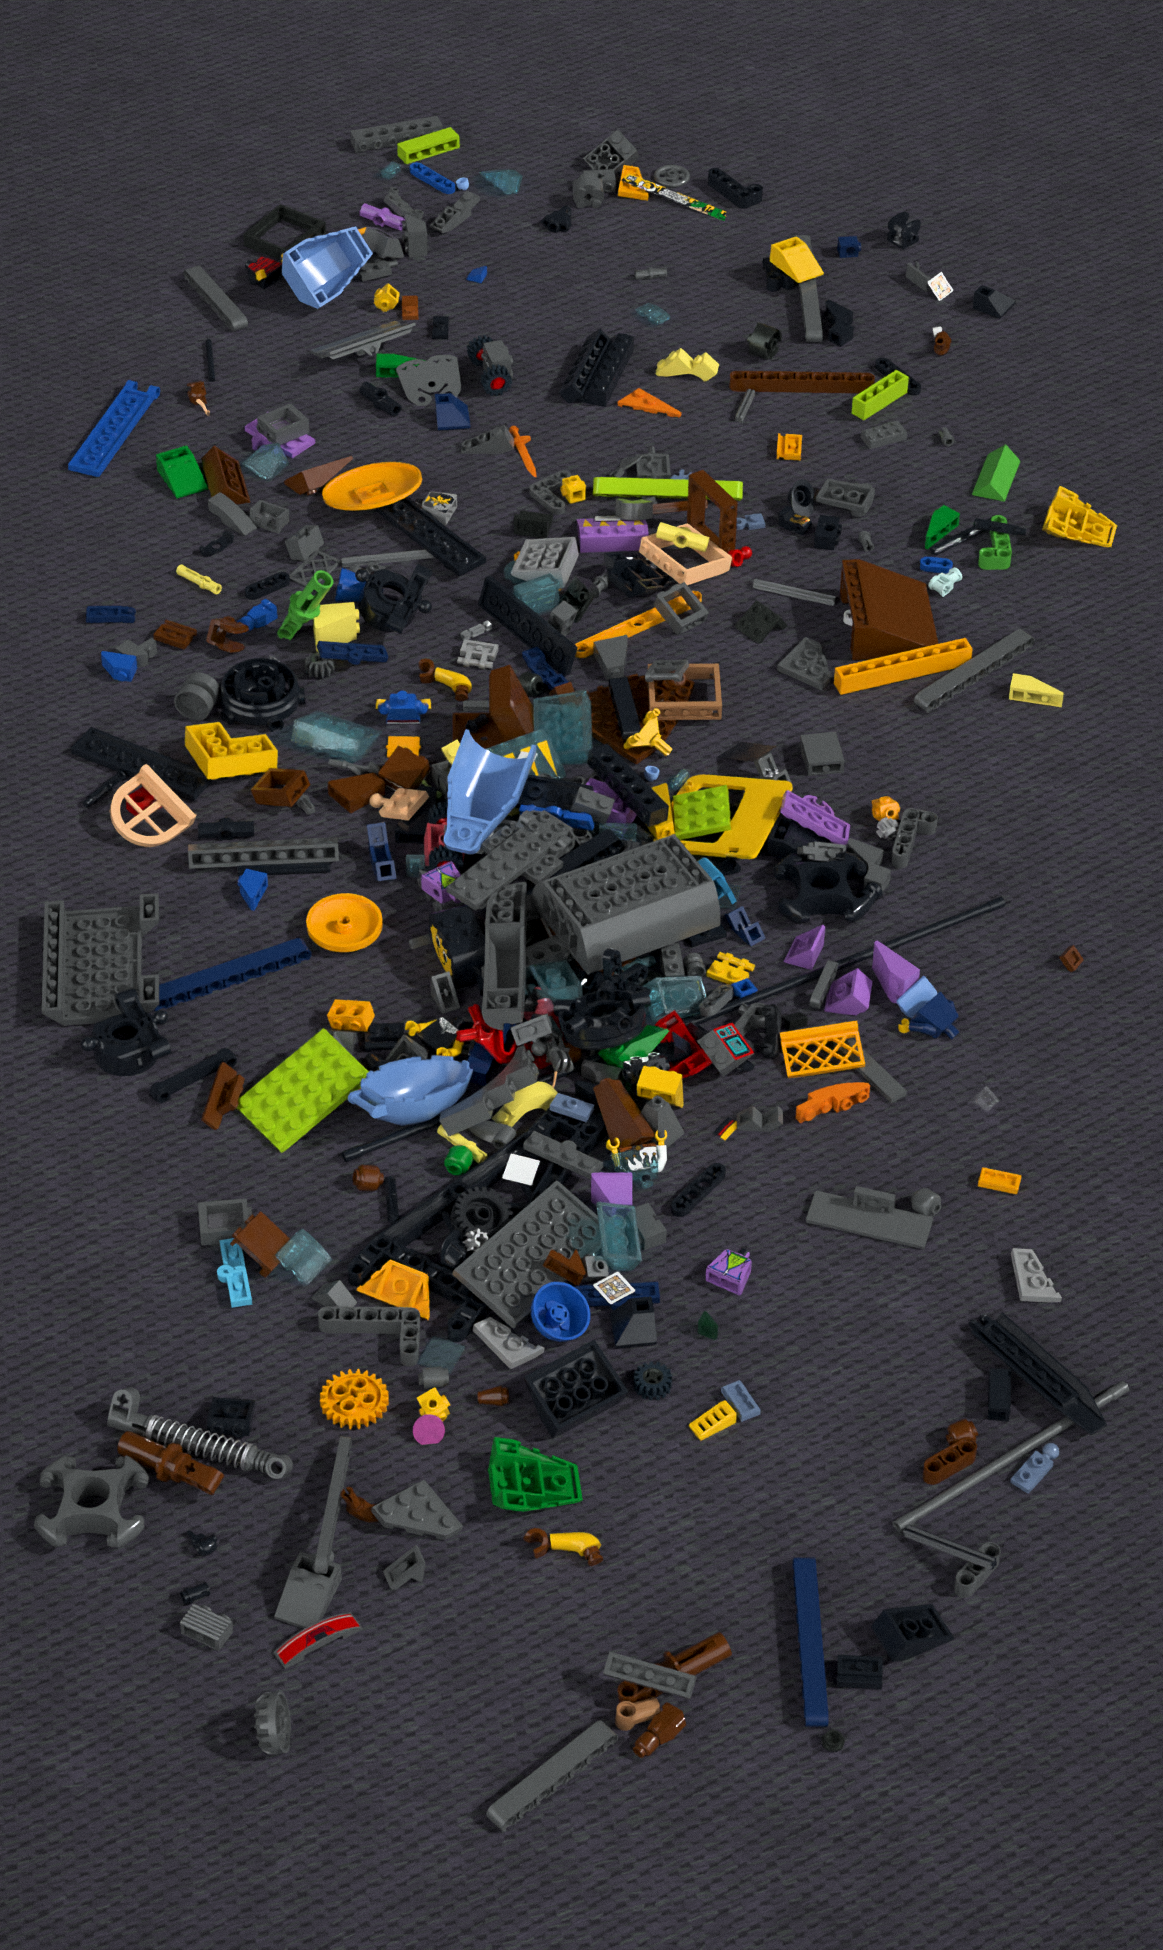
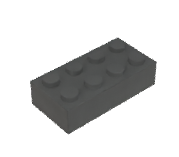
M894 421L862 430L861 439L869 449H874L907 440V431L899 421Z

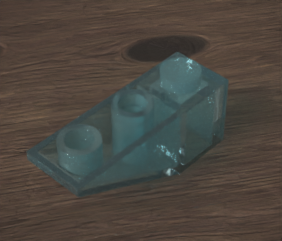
M515 170L480 171L479 173L485 177V180L490 181L495 187L500 188L503 193L508 195L518 193L523 177Z

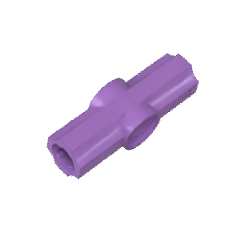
M364 203L360 210V216L373 220L375 225L378 224L381 227L386 225L400 231L402 230V221H405V219L392 214L388 208L378 209Z

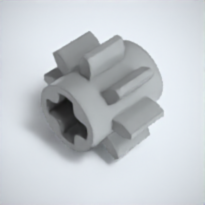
M885 817L877 823L879 830L876 833L880 838L892 840L897 836L899 824L895 819Z
M479 1228L467 1232V1238L463 1243H465L467 1248L466 1251L474 1253L488 1241L487 1233L480 1232Z

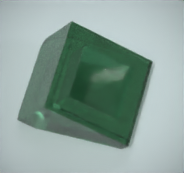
M704 1311L698 1320V1334L717 1340L718 1325Z

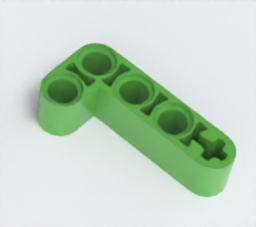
M995 515L991 519V521L1007 524L1006 518L1001 515ZM990 531L992 548H982L980 550L978 566L986 570L1008 569L1011 564L1012 555L1009 534Z

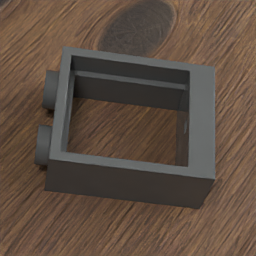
M685 582L679 585L675 584L666 592H660L656 596L653 605L677 635L704 623L709 614ZM678 595H681L694 611V614L682 620L667 603L668 600Z

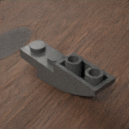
M466 191L452 207L447 206L431 223L430 228L441 233L452 231L472 215L471 210L480 201L479 196Z

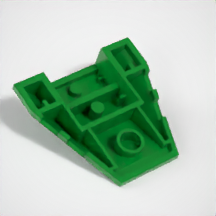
M494 1437L488 1468L492 1503L502 1509L524 1512L581 1502L583 1499L578 1466L554 1455L551 1457L539 1453V1449L534 1447L532 1450L521 1446V1442L517 1440ZM571 1468H572V1471H573L574 1484H575V1490H576V1497H577V1498H575V1491H574V1485H573V1478H572Z

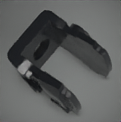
M906 211L898 213L888 222V229L890 231L887 234V240L902 250L919 241L918 232L921 227L919 219L906 224L909 218V213Z

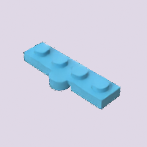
M234 1238L219 1240L223 1265L217 1269L218 1280L227 1283L232 1308L252 1305L242 1248L237 1243L233 1247L230 1245Z

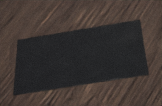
M740 742L719 755L718 758L753 762L777 746Z

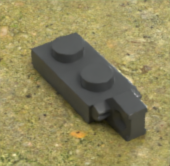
M824 842L807 843V846L797 847L798 855H807V860L817 862L835 861V854L846 851V845Z

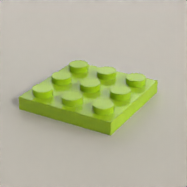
M727 785L673 796L675 835L679 840L731 830Z

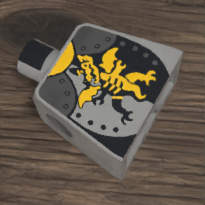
M429 492L426 499L417 498L415 502L446 526L457 508V495Z

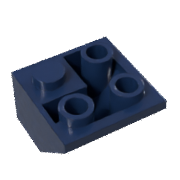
M451 393L435 394V415L438 430L471 428L468 405Z

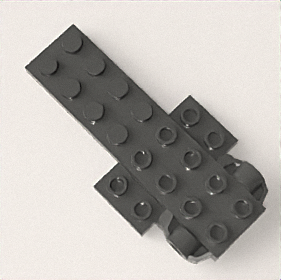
M545 810L524 811L520 815L514 830L505 825L481 844V850L488 855L449 884L447 892L476 911L488 901L494 892L499 893L504 886L509 885L520 875L535 885L547 880L563 867V861L558 858L570 852L574 847L575 835L573 834V828Z

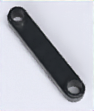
M222 1048L212 1057L165 1081L155 1082L150 1087L149 1092L155 1101L162 1104L170 1099L171 1094L218 1071L220 1063L224 1062L231 1068L234 1067L237 1063L236 1055L230 1049Z

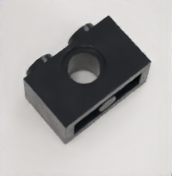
M819 516L814 536V548L834 551L835 545H839L842 532V524H839L840 517Z

